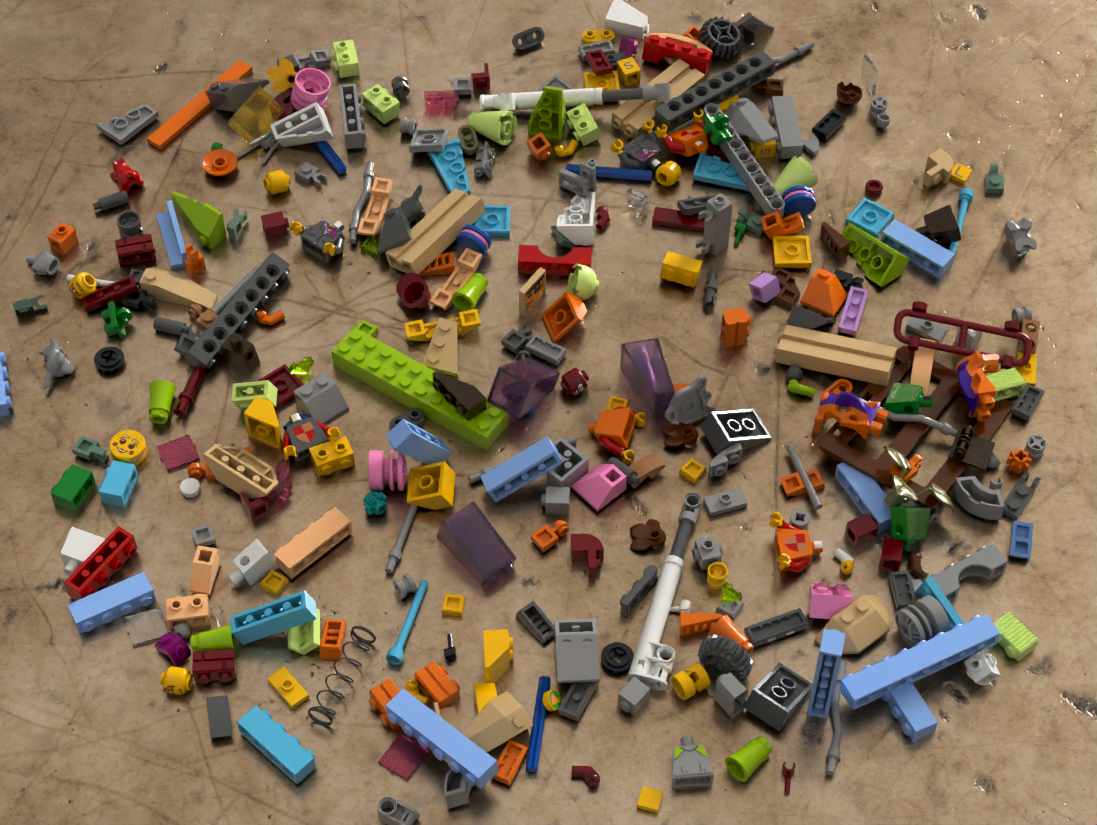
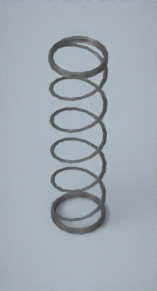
M353 626L350 635L354 642H347L342 646V652L345 657L334 661V668L337 673L330 674L325 678V683L329 690L319 691L316 698L320 706H314L308 710V716L318 724L331 725L333 718L330 714L337 715L334 710L322 706L319 702L318 695L321 692H332L335 696L345 699L343 694L330 689L327 684L328 677L338 675L347 682H354L352 678L337 671L335 667L336 662L340 659H347L352 664L362 667L359 661L346 656L344 653L345 645L355 643L363 650L370 651V648L363 643L372 644L376 640L374 633L363 626ZM354 629L367 632L372 636L373 640L361 638L354 632ZM353 636H354L357 640H359V641H361V642H363V643L356 642V641L354 640ZM310 711H316L325 715L330 722L317 719Z

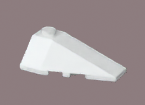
M590 192V195L587 197L577 193L570 201V206L565 207L564 213L557 217V230L575 245L588 246L594 244L596 192Z

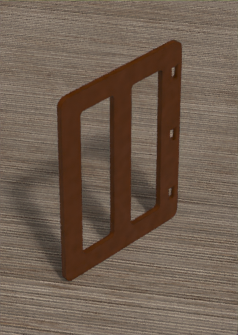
M907 346L900 347L896 352L895 361L900 365L897 368L893 366L887 386L869 383L858 397L863 399L868 395L871 397V401H879L882 404L889 395L893 383H899L909 370L912 369L914 351L909 350ZM933 360L931 378L940 382V384L930 395L933 396V407H922L920 414L936 420L955 395L958 393L963 394L959 383L958 373ZM1008 399L996 401L994 407L990 409V420L983 422L978 420L973 426V435L989 440L1013 408L1012 402ZM836 421L820 440L819 448L823 452L892 489L894 487L893 475L889 472L895 463L888 456L886 450L878 459L874 460L848 446L847 444L857 431L849 427L839 426L840 423ZM908 422L888 447L897 450L906 457L930 426L921 422ZM837 429L842 432L839 436L833 434ZM948 458L927 486L923 487L912 480H909L906 485L916 494L930 487L933 483L947 493L954 485L956 478H959L969 465ZM931 492L918 496V500L915 502L922 507H930L931 509L936 508L940 503Z

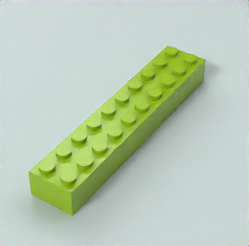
M355 327L331 351L333 365L411 409L418 408L422 410L425 417L486 451L509 425V411L487 399V410L467 421L457 413L452 404L446 402L440 392L433 388L432 373L436 371Z

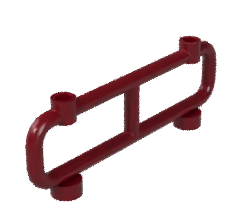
M921 301L913 302L912 309L901 310L895 317L894 336L898 341L908 344L907 348L912 351H917L919 347L968 357L975 353V350L965 348L967 331L971 329L1019 339L1024 342L1022 359H1013L1009 355L999 356L998 363L1001 364V369H1011L1012 366L1022 367L1031 358L1032 341L1026 334L1019 332L1020 324L1016 321H1006L1004 329L927 313L928 305ZM909 316L960 327L958 346L920 339L918 336H905L901 333L902 320L904 317ZM980 352V353L983 354V355L990 354V353Z

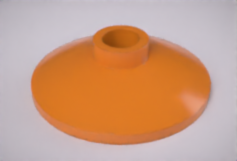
M227 149L210 151L204 156L202 161L204 170L213 176L227 175L234 171L238 164L237 156Z

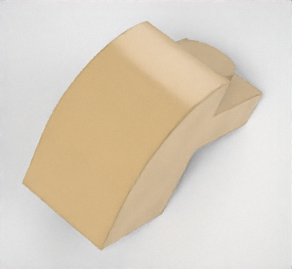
M941 148L928 156L926 163L928 171L923 185L927 188L938 184L940 181L946 184L950 180L953 160Z

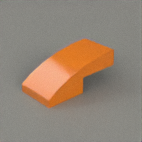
M817 468L806 472L815 491L825 488ZM798 472L780 478L787 496L807 493Z

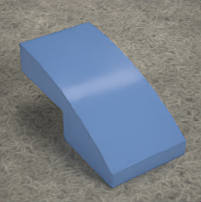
M1013 521L1009 556L1030 560L1034 524Z

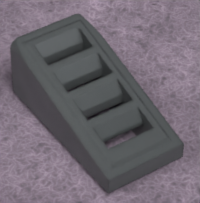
M534 600L517 612L516 617L542 644L554 637V625ZM532 612L534 615L528 618L527 615ZM538 618L539 621L533 624L532 621ZM543 623L545 626L538 630L536 627ZM547 629L551 631L545 636L541 634Z

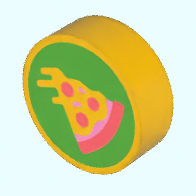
M555 689L546 691L543 694L545 708L550 712L558 710L562 703L560 693Z

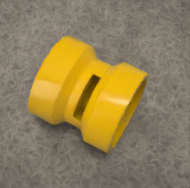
M721 562L710 564L707 571V584L711 589L720 590L727 583L728 568Z

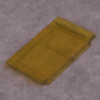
M259 86L227 123L249 144L264 135L271 127L270 125L284 112V109Z

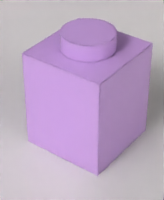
M766 272L749 283L753 299L764 303L781 292L778 278Z

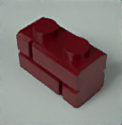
M140 234L136 237H123L115 240L120 266L156 260L151 234Z
M235 649L194 651L192 663L194 681L206 684L213 680L229 682L231 679H237V656Z

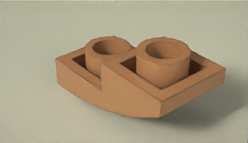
M652 453L629 467L637 472L640 484L648 476L651 479L655 477L666 466ZM632 483V484H630V485H631L633 488H635V487H637L639 484L635 485L634 483Z

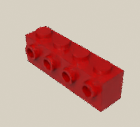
M118 526L64 582L68 595L77 601L97 592L101 586H104L109 581V578L121 569L123 563L135 554L137 545L134 535Z

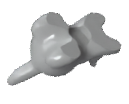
M1023 217L1018 222L1006 221L1005 232L1014 243L1015 255H1026L1030 249L1035 250L1037 248L1036 241L1029 234V230L1032 227V221L1029 218Z
M54 338L50 339L51 345H48L43 351L39 352L47 360L48 372L43 389H46L51 384L53 377L61 378L72 374L74 370L71 362L65 357L66 353Z

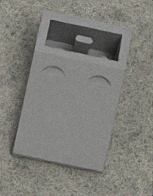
M596 618L554 620V644L558 683L600 682Z

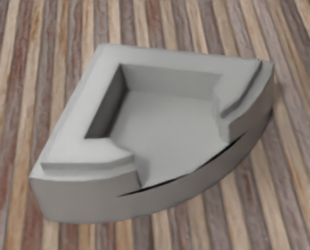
M813 135L802 142L803 149L814 157L819 149V140Z
M739 600L722 602L716 607V612L723 616L728 615L734 621L743 608L744 602Z

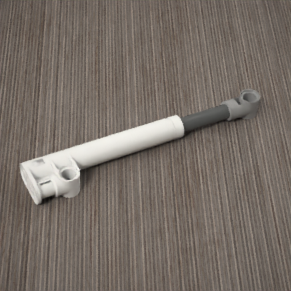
M670 83L655 84V86L644 85L642 88L602 90V87L595 89L563 90L565 107H575L583 103L586 106L594 104L603 105V102L637 99H643V101L671 100ZM543 91L480 95L481 112L534 109Z
M689 492L684 496V503L678 518L679 527L670 555L664 559L627 676L629 681L636 677L651 689L659 691L667 690L668 683L666 680L674 667V649L668 645L660 644V640L684 566L682 557L691 528L695 526L701 510L702 498L696 492Z

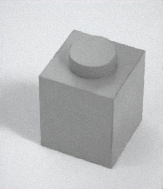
M546 486V494H542L541 506H545V514L569 515L570 487Z
M633 677L618 693L620 708L625 712L635 715L650 699L651 688L636 677Z

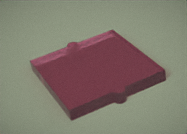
M189 434L157 446L161 455L160 460L164 462L168 472L200 460L196 451L197 447L193 444Z
M399 734L378 763L389 769L391 774L395 773L408 781L429 754V751L418 745L416 740L412 741Z

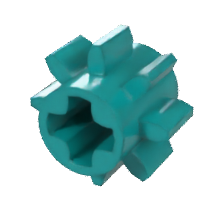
M376 491L369 492L363 500L364 510L370 515L373 513L375 515L382 514L388 506V501L385 500L387 496L381 491L379 493Z

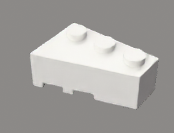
M317 102L270 125L275 139L283 147L335 139L325 112Z

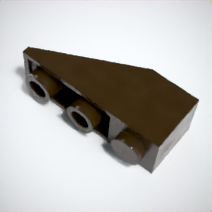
M437 372L432 373L433 388L440 392L446 402L452 404L457 413L467 421L487 410L486 397L475 386Z

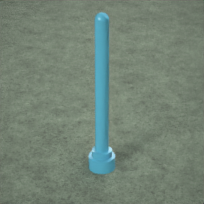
M969 188L961 189L959 194L961 204L956 221L960 234L967 206L974 197L973 190ZM959 241L951 242L949 250L956 254Z
M426 580L420 582L396 644L388 650L386 660L391 664L400 665L403 660L404 654L402 649L428 586Z

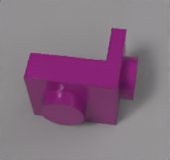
M621 37L619 52L625 51V57H635L639 49L638 40Z
M171 632L161 636L154 645L158 652L168 655L176 665L191 653L184 639Z

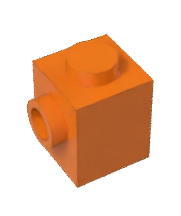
M542 132L527 141L528 150L538 162L550 157L552 153L551 144Z
M62 222L47 236L50 248L63 255L78 242L76 230Z

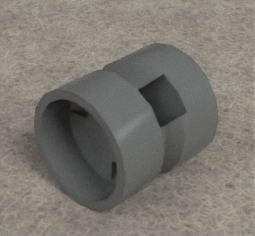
M124 211L118 215L117 225L121 238L136 237L144 234L141 219L137 212Z

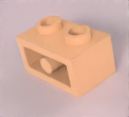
M194 594L193 596L185 597L176 596L166 599L167 621L170 631L173 630L175 625L182 623L189 624L190 628L211 625L210 604L207 594Z

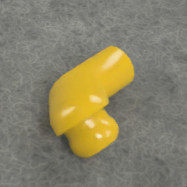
M572 139L565 148L562 145L556 146V155L558 157L572 155L578 146V142Z
M409 680L406 683L405 690L428 706L430 698L420 695L417 687L418 683L415 680Z

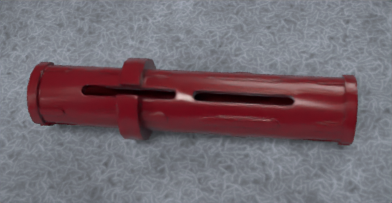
M197 366L193 368L183 392L179 394L178 403L173 410L175 415L184 417L189 405L192 404L193 396L205 374V370L202 367L198 366L197 369Z

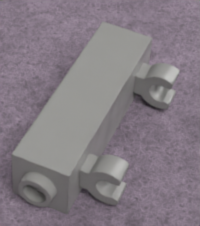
M722 193L709 199L706 204V210L701 211L698 216L699 220L705 218L704 237L696 242L697 249L703 247L702 254H707L710 251L716 255L728 247L733 203Z

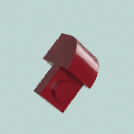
M571 534V562L587 561L588 578H596L597 570L601 569L600 561L604 559V547L601 541L590 534Z

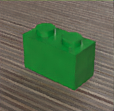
M72 464L68 470L64 471L60 481L51 490L54 504L75 512L95 485L93 473Z

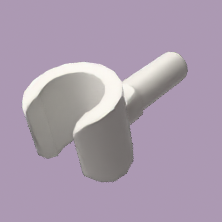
M682 600L680 606L671 607L669 612L690 613L691 602L689 600Z

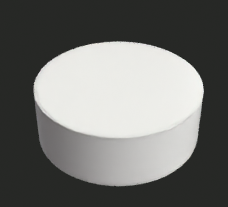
M187 478L180 484V490L184 497L193 498L200 493V484L195 478Z

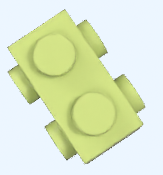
M353 39L333 42L334 49L331 50L332 60H336L334 61L335 72L338 71L339 77L360 75Z
M379 84L361 93L363 106L383 124L400 115L398 99L392 97Z
M585 103L566 112L569 118L566 122L570 129L574 128L575 132L573 134L577 142L581 141L582 145L585 146L602 137Z
M269 380L233 384L231 402L240 410L246 411L255 397L267 399L276 407L277 388Z

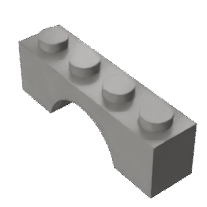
M992 543L987 547L982 546L971 556L966 555L960 562L952 563L940 573L935 572L931 576L949 602H951L958 596L960 589L958 581L968 575H978L990 580L1005 572L1008 560Z

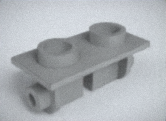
M485 141V147L481 146L477 149V162H475L474 173L478 177L486 174L490 178L495 152L487 141Z
M593 158L589 159L586 164L580 162V176L590 179V183H588L590 185L588 191L595 192L597 184V161Z

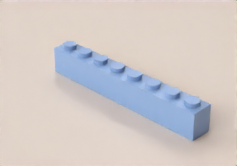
M988 614L975 616L969 622L963 625L957 624L950 631L940 632L928 641L922 640L915 647L905 648L891 658L885 657L879 663L873 666L868 665L856 674L846 675L841 680L840 691L852 710L857 709L997 644L1000 632Z

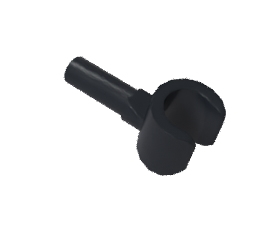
M452 634L447 635L448 648L443 649L446 661L457 657Z

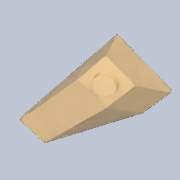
M159 267L146 268L139 281L140 288L146 290L148 296H153L155 299L186 306L197 303L204 310H212L218 298L215 293L182 275Z

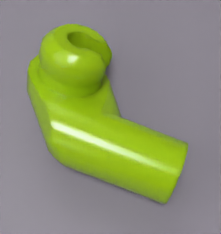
M792 379L788 383V390L792 393L813 397L815 394V388L799 384L796 379Z

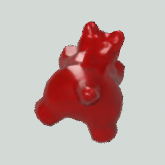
M120 158L117 162L113 161L114 172H111L110 176L114 181H118L120 192L125 190L128 193L131 186L141 187L144 184L138 171L126 166L124 158Z

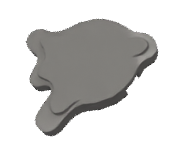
M703 375L698 376L691 385L678 390L673 395L665 412V418L668 421L690 424L700 417H707L710 412L716 411L713 406L706 404L711 399L712 394L706 390L707 379Z

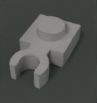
M306 161L294 171L295 177L308 184L313 181L317 187H321L320 180L327 181L326 174L319 173V168Z

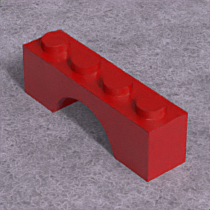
M649 35L644 41L642 59L658 64L663 57L675 56L689 64L691 70L697 69L706 77L711 68L713 52L705 48L693 47L690 44H682L673 39L661 38L658 35Z
M519 245L518 273L534 274L541 267L546 270V275L564 276L574 273L575 268L572 267L575 263L591 268L592 248L573 247L565 256L549 257L543 254L537 245Z

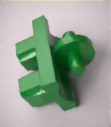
M705 114L703 119L706 123L702 129L707 134L712 135L714 133L710 139L714 145H721L724 140L730 141L732 135L727 129V124L730 121L729 117L725 114H717L714 117Z
M114 301L108 302L109 308L101 312L103 320L108 323L104 325V331L109 337L118 334L122 338L126 336L124 324H128L133 315L130 310L125 307L117 308Z

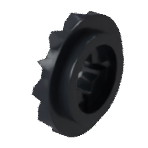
M105 347L95 354L94 363L98 370L101 369L104 373L106 371L112 372L114 369L119 370L120 365L124 364L125 357L119 348ZM113 358V361H110L109 363L106 362V360Z
M620 642L608 644L601 653L602 665L606 667L607 671L612 670L614 673L618 671L624 673L626 669L630 668L634 657L632 649ZM614 652L618 657H621V663L613 660Z

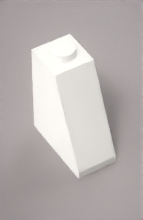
M613 0L605 17V29L611 30L615 34L643 40L645 33L648 34L650 29L648 16L623 0Z

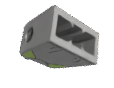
M692 736L682 737L680 739L681 746L674 747L672 788L712 785L714 772L705 746L702 744L694 745Z

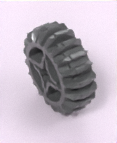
M718 17L710 18L708 21H705L699 33L700 43L711 49L714 57L718 55L720 59L723 56L725 58L733 57L740 51L744 42L743 31L739 30V26H735V21L730 22L729 18L727 20L723 17L720 19Z
M713 634L708 636L699 646V661L704 664V668L709 669V672L714 673L718 677L731 672L739 682H742L749 676L753 667L751 655L747 654L748 651L743 649L742 645L730 640L729 637L724 638L722 635L717 636Z

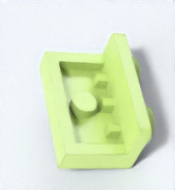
M316 608V620L288 629V648L290 650L305 655L320 646V609Z

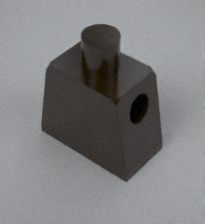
M950 205L926 214L923 217L925 226L916 228V232L925 237L929 236V239L937 244L961 240L960 230Z
M231 334L221 345V364L249 377L260 365L254 345L242 339L240 334Z

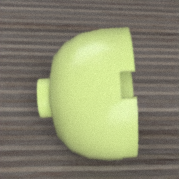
M575 263L572 267L575 268V271L569 275L567 292L581 297L582 301L589 299L594 291L598 290L599 281L596 280L594 270L588 266Z

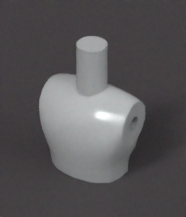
M45 250L37 258L32 256L26 257V262L32 264L31 270L38 275L54 274L60 263L57 257Z

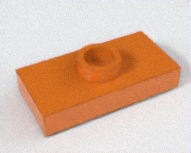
M509 739L497 760L499 772L492 779L510 786L528 752V747Z

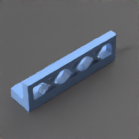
M172 200L166 201L168 211L158 213L156 216L171 270L185 268L184 260L188 259Z

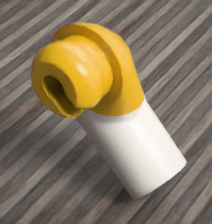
M840 547L837 548L833 555L841 561V571L844 574H850L854 569V559Z

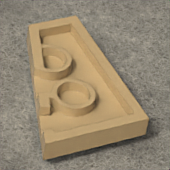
M439 317L422 364L436 372L458 377V324L456 321Z

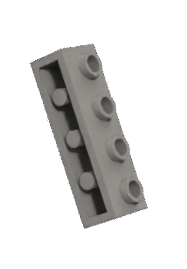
M356 83L339 85L346 149L362 148L363 140H366L365 130H362L365 127L364 117H360V115H363L362 105L358 104L362 103L361 93H357Z
M773 96L771 104H768V113L772 115L771 126L774 127V130L779 135V139L776 141V152H779L780 159L793 158L794 156L799 158L802 155L803 144L793 96Z

